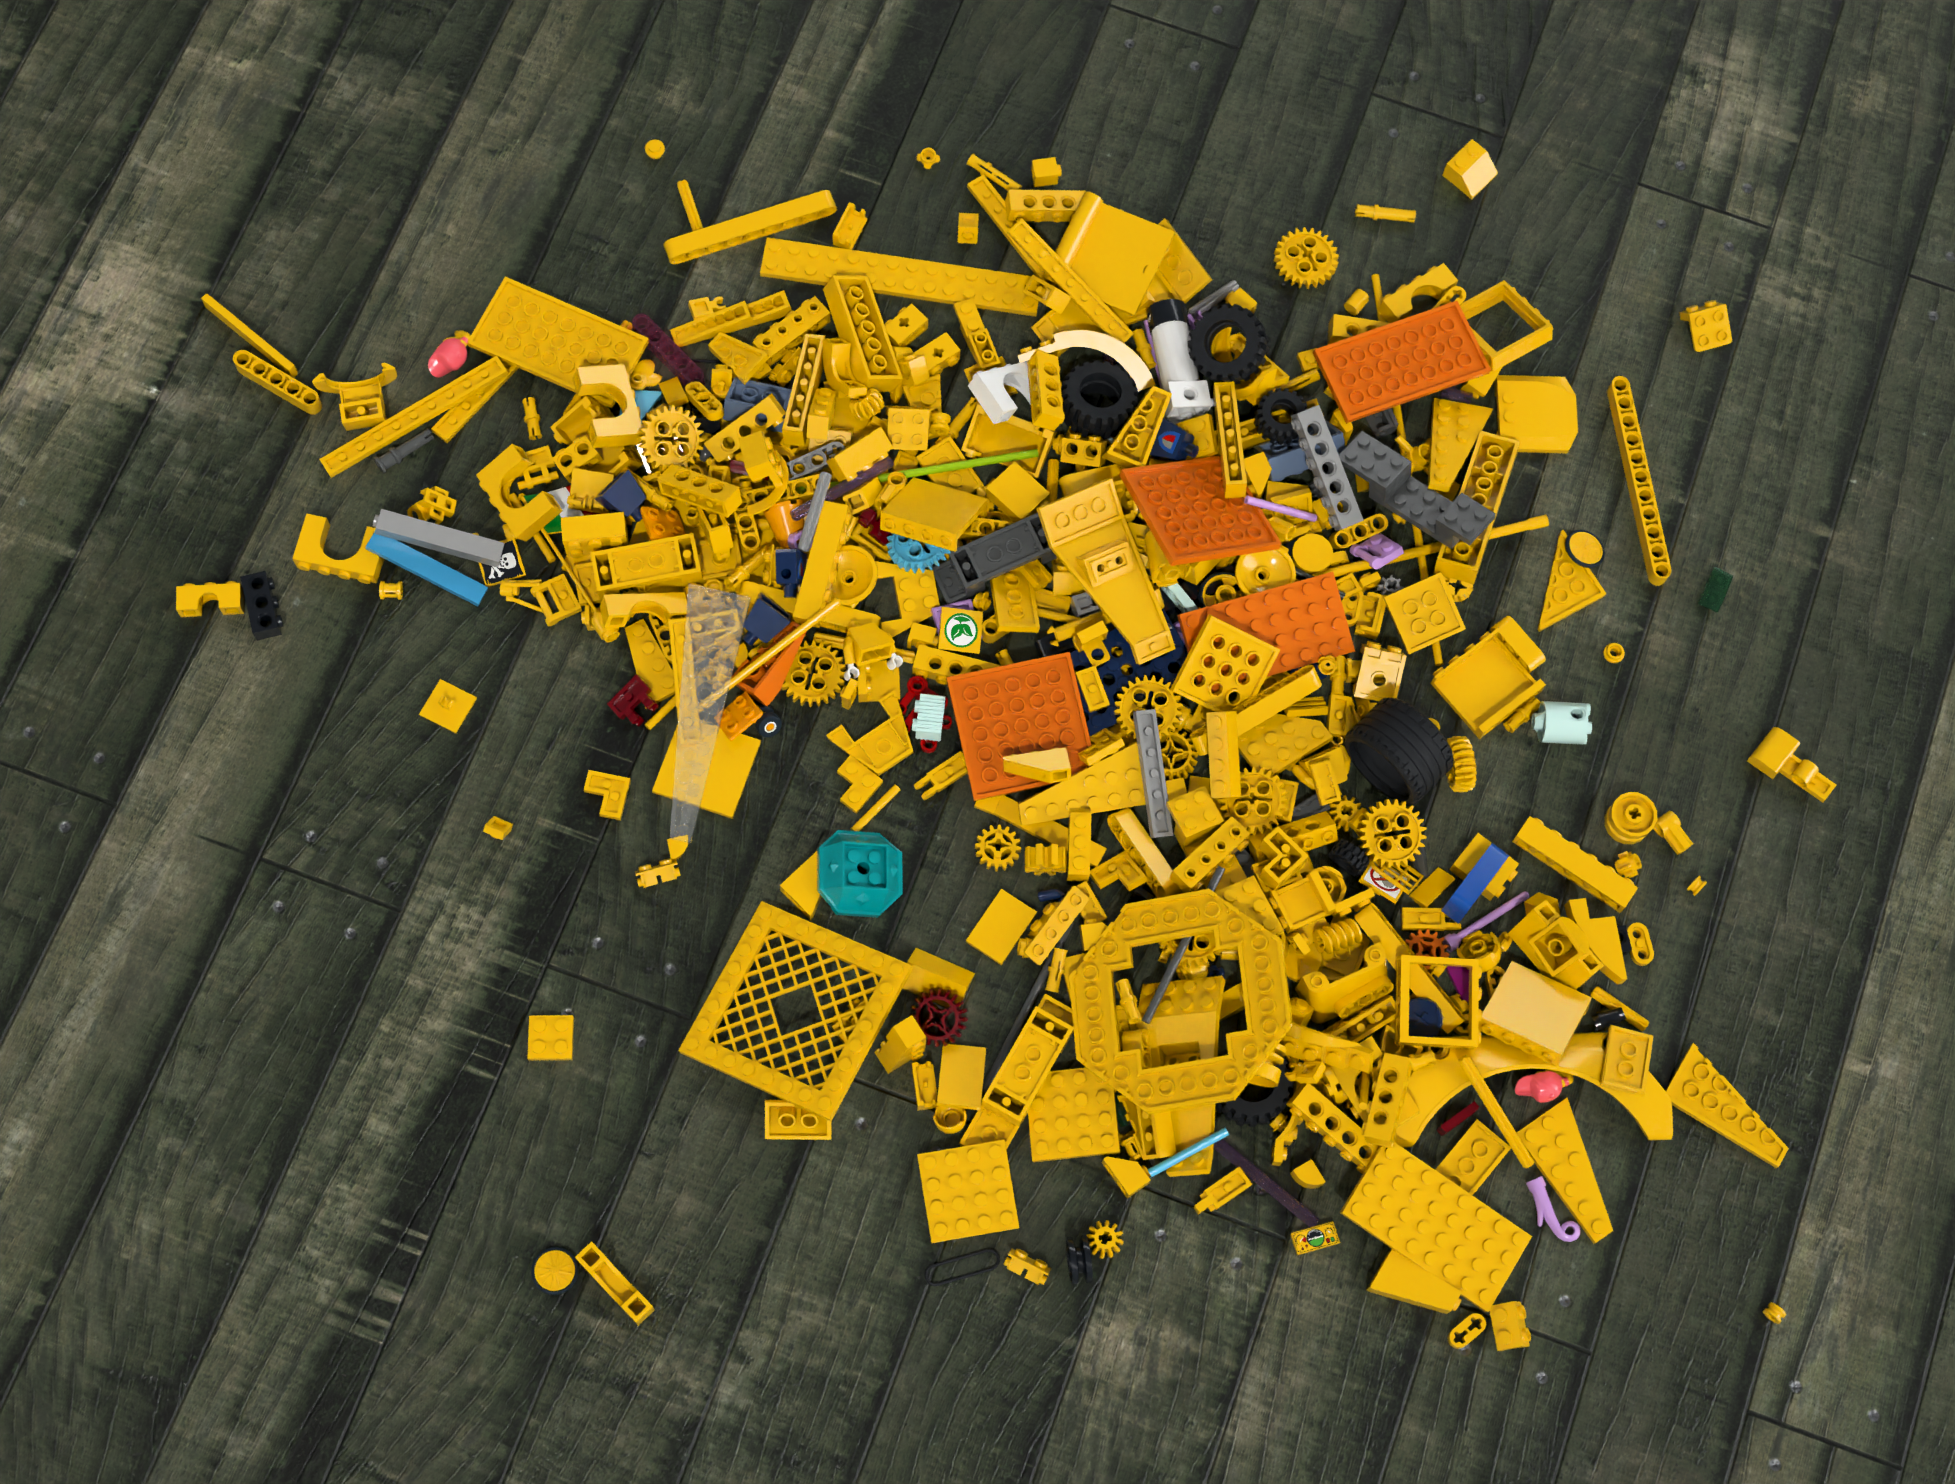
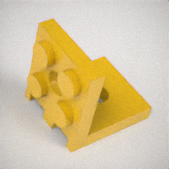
M1367 641V644L1362 643L1360 652L1363 656L1354 696L1374 701H1380L1383 698H1397L1407 657L1401 652L1402 649L1390 645L1387 646V649L1381 648L1380 643ZM1377 674H1382L1385 677V682L1380 686L1373 683V678Z

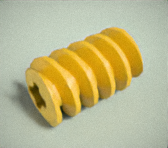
M1347 918L1336 924L1324 926L1322 929H1316L1313 933V941L1319 953L1322 954L1325 951L1330 954L1333 950L1339 951L1340 947L1345 949L1347 945L1353 946L1355 942L1361 943L1362 933L1357 922L1354 919Z

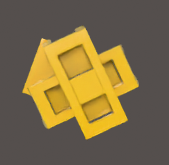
M434 486L431 489L425 488L421 490L420 494L424 495L423 499L409 507L407 511L409 517H413L412 511H414L418 515V519L428 521L432 518L436 520L435 524L439 525L443 522L444 516L451 518L454 515L457 501L448 497V491Z

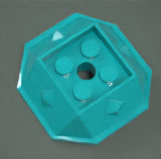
M837 830L817 849V891L831 906L832 911L836 915L878 918L903 894L902 852L880 833ZM857 866L862 867L865 870V874L859 873Z

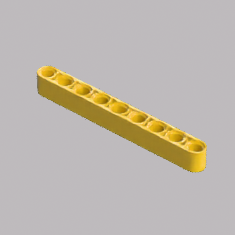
M822 190L668 239L663 246L671 264H680L830 216L837 211V207L829 190Z

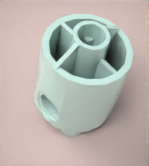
M1542 701L1538 713H1533L1531 720L1532 729L1537 732L1539 742L1586 744L1587 734L1592 732V722L1588 721L1591 710L1590 704Z

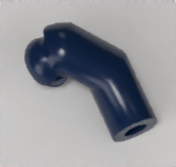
M1056 888L1038 892L1040 902L1053 899L1061 902L1066 895L1065 892Z

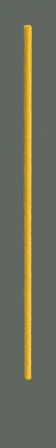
M1374 274L1371 276L1378 321L1387 322L1378 311L1383 296L1379 274ZM1401 405L1393 407V413L1398 421L1397 436L1401 434L1406 440ZM1399 445L1400 455L1405 456L1407 453ZM1412 525L1415 546L1424 545L1421 530ZM1426 556L1417 557L1420 577L1423 580L1429 577ZM1440 641L1432 644L1435 666H1442L1443 659Z

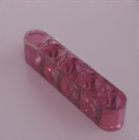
M641 313L634 316L632 320L634 332L649 338L647 348L685 386L695 378L700 379L698 382H701L704 386L706 385L704 372L646 314ZM642 324L646 325L644 328H639V327H638L639 325H642ZM653 338H659L658 341H651ZM668 351L673 352L671 355L665 354ZM680 365H686L685 368H678Z

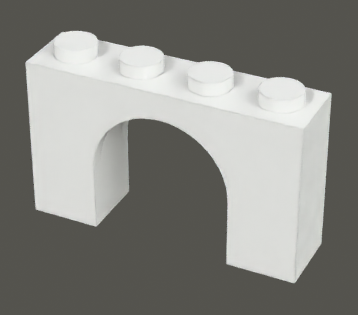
M1028 361L1013 365L1007 364L1001 368L994 367L984 372L978 371L973 375V379L968 387L993 424L1008 421L1018 409L1005 390L1004 385H1009L1019 390L1031 405Z

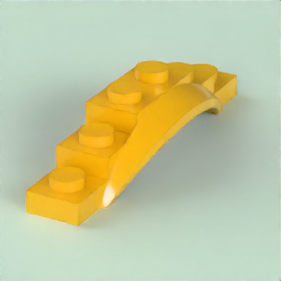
M1294 1022L1293 1026L1279 1042V1044L1287 1048L1286 1055L1303 1061H1322L1343 1070L1349 1066L1366 1073L1373 1070L1374 1050L1363 1047L1357 1042L1329 1035Z
M1286 1054L1282 1056V1058L1286 1057L1289 1061L1287 1065L1289 1069H1291L1290 1064L1292 1063L1302 1066V1062H1299V1059ZM1297 1080L1294 1081L1293 1094L1303 1083H1299ZM1291 1114L1288 1125L1272 1144L1271 1165L1280 1166L1283 1160L1286 1161L1287 1147H1284V1145L1290 1146L1293 1140L1297 1139L1298 1127L1296 1125H1301L1303 1122L1302 1118H1297Z

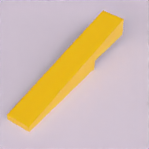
M783 290L749 304L742 301L670 329L676 347L680 348L714 338L719 332L728 334L785 317L792 309Z

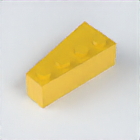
M1155 386L1151 387L1101 458L1125 468L1146 466L1172 393Z

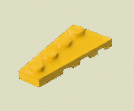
M644 619L626 627L625 631L636 674L652 689L648 695L656 703L674 695L673 670Z

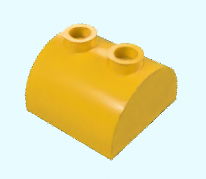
M1567 917L1558 918L1528 941L1552 977L1558 975L1589 951V942L1586 935L1574 921Z

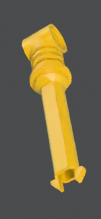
M1157 585L1152 586L1160 607L1163 609L1165 605L1160 588ZM1101 610L1056 628L1050 626L1047 634L1054 632L1056 640L1051 641L1050 644L1059 646L1058 642L1074 637L1076 633L1102 620L1105 625L1111 623V621Z

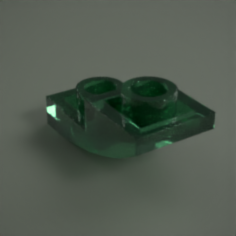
M1714 567L1705 584L1706 587L1698 604L1718 613L1733 575Z

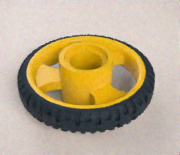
M1222 571L1207 577L1202 582L1198 591L1199 607L1204 608L1225 602L1220 598V595L1223 594L1227 595L1230 600L1236 599V591L1233 588L1237 584L1235 574ZM1218 580L1223 582V585L1217 588L1215 595L1209 596L1205 594L1210 584Z

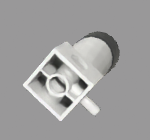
M1178 299L1158 301L1147 309L1146 315L1150 335L1153 340L1162 390L1172 393L1163 418L1177 424L1207 414L1211 406H1214L1213 398H1210L1207 380L1199 379L1198 369L1193 364L1194 361L1189 355L1191 349L1188 348V341L1191 340V337L1189 336L1190 324L1185 303Z

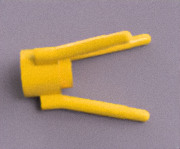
M541 579L501 581L500 595L506 596V601L515 602L543 613L540 607L514 597L519 595L520 587H539L540 583H542Z

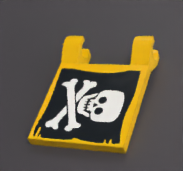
M508 524L502 526L506 539L500 541L504 543V548L498 568L479 563L485 586L487 587L501 584L502 580H514L526 576L515 538L510 534Z

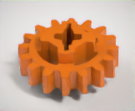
M1419 929L1416 935L1414 933L1409 935L1410 940H1405V943L1411 950L1412 946H1414L1413 949L1416 956L1437 957L1436 949H1438L1439 957H1449V953L1444 952L1449 946L1442 944L1444 937L1437 938L1438 932L1431 935L1430 930L1427 929L1423 934L1421 929ZM1427 950L1429 952V954H1422V951L1424 952ZM1431 965L1425 966V968H1426V969L1429 971V973L1431 974V972H1432V970L1430 969V966H1431Z

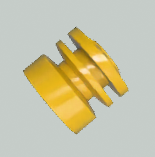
M1278 1044L1249 1083L1263 1087H1278L1281 1070L1273 1065H1282L1284 1063L1282 1056H1285L1287 1048Z

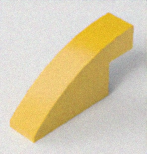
M1586 898L1568 900L1564 905L1567 918L1574 921L1586 935L1589 949L1604 965L1600 971L1616 984H1623L1627 980L1615 916L1590 919Z

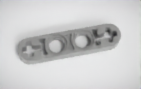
M835 441L787 462L786 464L792 475L789 481L807 477L829 467L824 452L827 451V455H829L835 447L837 450L845 449L844 445ZM819 455L823 458V463L821 465H814L811 461L812 458ZM802 464L805 467L804 472L796 474L793 471L794 465Z

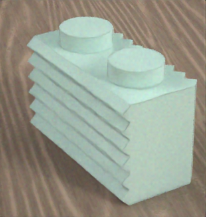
M920 693V700H915L914 712L918 713L917 719L913 718L912 731H916V739L941 741L946 696Z

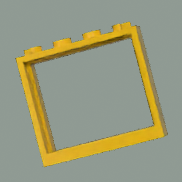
M1505 280L1468 299L1460 306L1468 320L1504 301L1535 330L1533 333L1496 352L1472 329L1492 372L1552 340L1553 325L1550 323V320H1546L1537 308L1532 307L1527 299L1522 297Z
M1400 955L1396 958L1395 1045L1474 1049L1478 1047V1044L1481 1043V1031H1478V1022L1481 1021L1482 1017L1481 1009H1478V1001L1482 997V989L1479 987L1482 967L1479 966L1478 959ZM1410 964L1469 967L1468 1040L1409 1036Z

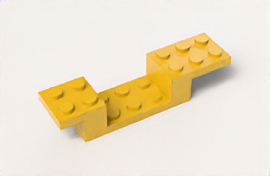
M694 533L590 552L592 562L573 565V572L592 603L597 604L602 602L604 595L621 594V589L679 578L682 580L683 587L690 583H706L708 579H727L734 573L736 567L742 566V560L736 534L731 535L733 548H730V557L718 560L707 540L695 542ZM576 586L580 606L589 605Z
M1205 786L1166 803L1176 823L1174 835L1186 857L1224 824V820ZM1233 854L1234 858L1228 865L1225 866L1223 864L1220 866L1225 871L1215 893L1238 908L1242 913L1254 919L1276 936L1283 934L1284 929L1255 876L1247 878L1235 854ZM1209 877L1203 882L1205 884L1203 886L1204 889L1207 888L1211 880Z
M1047 994L1043 996L1038 1007L1034 1008L981 1102V1110L977 1111L959 1142L960 1146L1005 1139L1007 1150L1025 1119L1035 1096L1074 1032L1072 1008Z

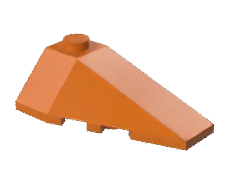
M792 621L773 637V642L766 648L762 646L758 650L759 654L751 661L748 659L744 661L731 678L794 631L800 624ZM806 632L736 686L742 691L747 692L757 702L768 707L781 690Z

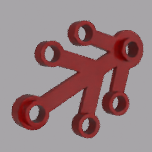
M913 676L908 680V692L899 703L900 707L904 708L902 715L904 716L907 713V706L914 697L916 700H920V693L938 695L928 688V683L922 676ZM919 684L921 688L915 689L913 686ZM945 698V702H946V703H945V708H944V709H946L947 706H948V699H947V698ZM914 709L904 721L908 728V735L911 731L913 718L917 719L918 713L914 712ZM944 715L943 720H948L950 723L948 725L943 724L942 729H949L952 725V719L950 716ZM923 739L920 742V747L925 753H932L937 748V741ZM931 743L933 746L931 748H926L925 744Z

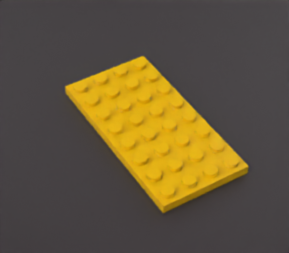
M505 277L467 343L471 348L492 357L497 355L501 361L576 393L573 376L577 367L624 364L626 372L631 376L649 343V338ZM585 395L596 399L601 404L613 408L616 403L615 400L605 395Z
M1395 1142L1393 1148L1379 1146L1340 1211L1346 1218L1396 1252L1461 1291L1462 1297L1484 1312H1489L1491 1305H1493L1532 1238L1527 1232Z

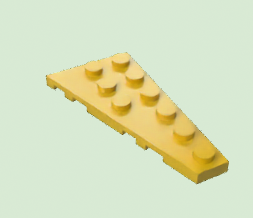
M1137 741L1129 744V746L1119 750L1117 753L1104 758L1098 764L1090 765L1071 775V780L1057 782L1050 788L1018 803L1021 825L1069 818L1070 812L1093 814L1146 805Z
M1692 1043L1665 1090L1671 1098L1672 1105L1771 1166L1778 1168L1789 1148L1771 1128H1768L1762 1122L1755 1110L1753 1111L1745 1103L1746 1100L1723 1075L1716 1071L1709 1059L1705 1058L1698 1051L1699 1048Z

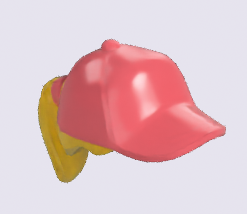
M456 330L454 332L455 337L444 339L428 361L429 371L434 377H443L462 367L467 358L466 346L471 336L468 332Z
M1550 1069L1537 1071L1535 1074L1523 1076L1517 1081L1515 1094L1518 1096H1530L1539 1103L1549 1102L1560 1095L1563 1087L1572 1084L1574 1078L1572 1074Z

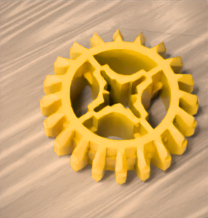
M1178 728L1175 732L1168 730L1169 737L1161 735L1160 742H1166L1165 748L1161 749L1163 763L1166 767L1164 768L1165 778L1172 780L1182 776L1187 779L1189 776L1188 772L1193 773V766L1197 765L1198 761L1195 758L1198 757V753L1195 752L1196 749L1191 744V738H1185L1186 732L1180 735L1178 734ZM1174 743H1176V744H1178L1179 746H1181L1182 749L1176 748V747L1174 746ZM1168 749L1169 753L1173 755L1171 763L1170 758H1168V755L1166 756ZM1186 759V762L1181 767L1174 769V763Z
M1466 736L1447 738L1453 754V767L1446 774L1449 786L1454 792L1459 793L1473 790L1477 780V766L1470 740Z

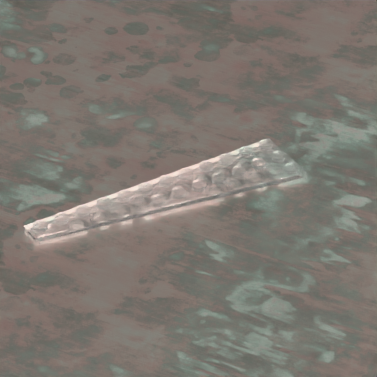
M690 583L688 584L670 839L691 844L751 598Z

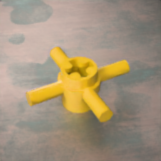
M1399 434L1394 440L1407 453L1404 457L1411 461V474L1423 470L1428 475L1430 438L1424 444L1412 447Z

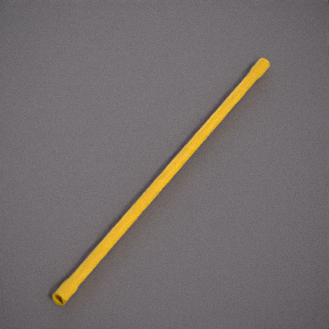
M1545 514L1529 518L1525 521L1493 528L1489 540L1549 526L1548 517ZM1435 542L1403 550L1404 554L1386 565L1440 552L1442 543ZM1365 560L1328 568L1321 573L1311 575L1315 577L1334 572V576L1339 577L1372 569V567ZM1296 576L1295 582L1302 580L1301 578ZM1241 590L1236 591V598L1244 596ZM1220 595L1222 600H1230L1227 595Z

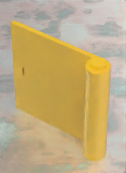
M1085 192L1055 253L1106 305L1135 316L1171 244L1175 231L1104 204L1098 195L1092 192ZM1044 273L1045 281L1056 286L1057 284Z

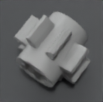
M1391 575L1388 579L1384 577L1381 579V584L1378 585L1377 590L1381 591V595H1390L1404 587L1400 586L1401 579L1397 580Z

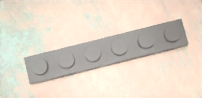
M1156 710L1133 712L1150 838L1173 836L1171 815L1166 806L1168 794Z

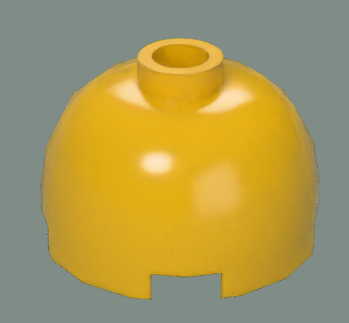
M1482 931L1470 933L1462 939L1463 944L1460 948L1457 947L1459 958L1479 960L1482 973L1493 969L1499 963L1502 954L1500 942L1493 932H1490V934H1483Z

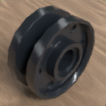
M1087 1235L1080 1236L1079 1246H1075L1072 1237H1066V1255L1071 1284H1078L1079 1274L1083 1273L1086 1283H1092V1261Z

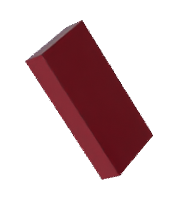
M1475 1101L1442 1124L1437 1129L1438 1133L1444 1136L1473 1115L1479 1109Z

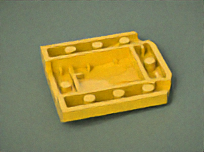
M1497 375L1494 380V396L1497 399L1498 419L1496 435L1520 441L1518 452L1568 453L1578 433L1576 394L1567 379L1556 376Z

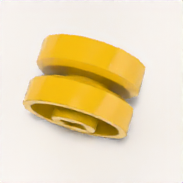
M1628 792L1622 794L1607 809L1604 817L1605 828L1615 841L1622 844L1632 845L1641 842L1655 827L1657 810L1654 803L1641 793Z

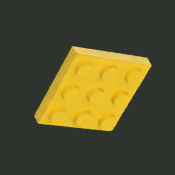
M1441 572L1383 597L1407 654L1416 652L1466 629Z

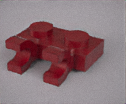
M637 674L607 703L620 719L624 720L627 717L632 724H636L638 727L644 722V719L633 709L640 702L653 712L659 707L648 695L652 689Z

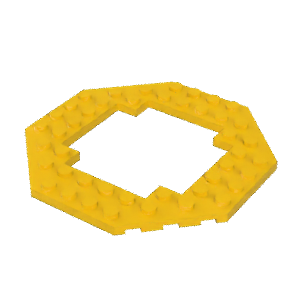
M1211 889L1125 904L1120 910L1119 916L1101 934V939L1083 957V962L1069 975L1076 1060L1148 1115L1236 1100L1293 1026L1283 941L1254 919L1242 913L1231 903L1222 899ZM1214 933L1218 953L1238 949L1247 1030L1226 1034L1228 1055L1144 1069L1143 1055L1140 1048L1120 1051L1113 971L1134 968L1132 947Z

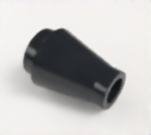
M1621 1007L1598 1011L1592 1016L1598 1032L1602 1030L1605 1032L1609 1029L1610 1025H1616L1626 1019Z

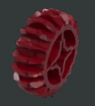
M933 988L929 989L930 996L926 992H922L921 995L924 1000L917 997L915 1001L919 1006H911V1009L916 1011V1013H911L909 1016L912 1015L921 1030L928 1038L926 1045H930L934 1040L935 1047H939L941 1040L943 1046H947L948 1039L954 1043L956 1042L954 1035L957 1037L962 1036L958 1029H966V1026L961 1024V1021H968V1017H962V1013L967 1012V1008L960 1010L959 1006L963 1005L964 1001L961 1000L956 1003L955 1000L958 998V994H954L950 998L951 990L949 989L946 990L944 995L942 988H938L937 994ZM932 1000H943L950 1006L946 1009H940ZM927 1005L930 1017L923 1023L922 1012ZM947 1011L941 1018L942 1023L940 1021L930 1023L936 1017L935 1012L942 1014ZM954 1012L955 1024L952 1030H950L948 1016ZM932 1025L937 1026L940 1030H943L945 1035L933 1034L927 1028Z

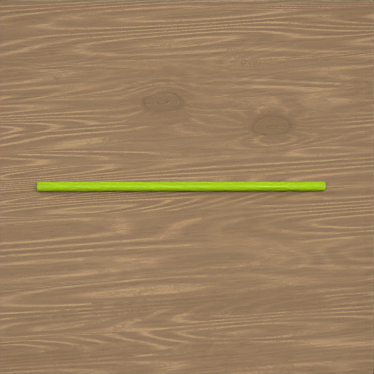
M1032 449L898 472L903 473L906 478L1034 458L1038 457V450ZM890 473L854 478L849 482L847 480L830 482V490L854 487L878 476L880 482H886ZM797 487L795 489L799 494L807 491L804 487Z

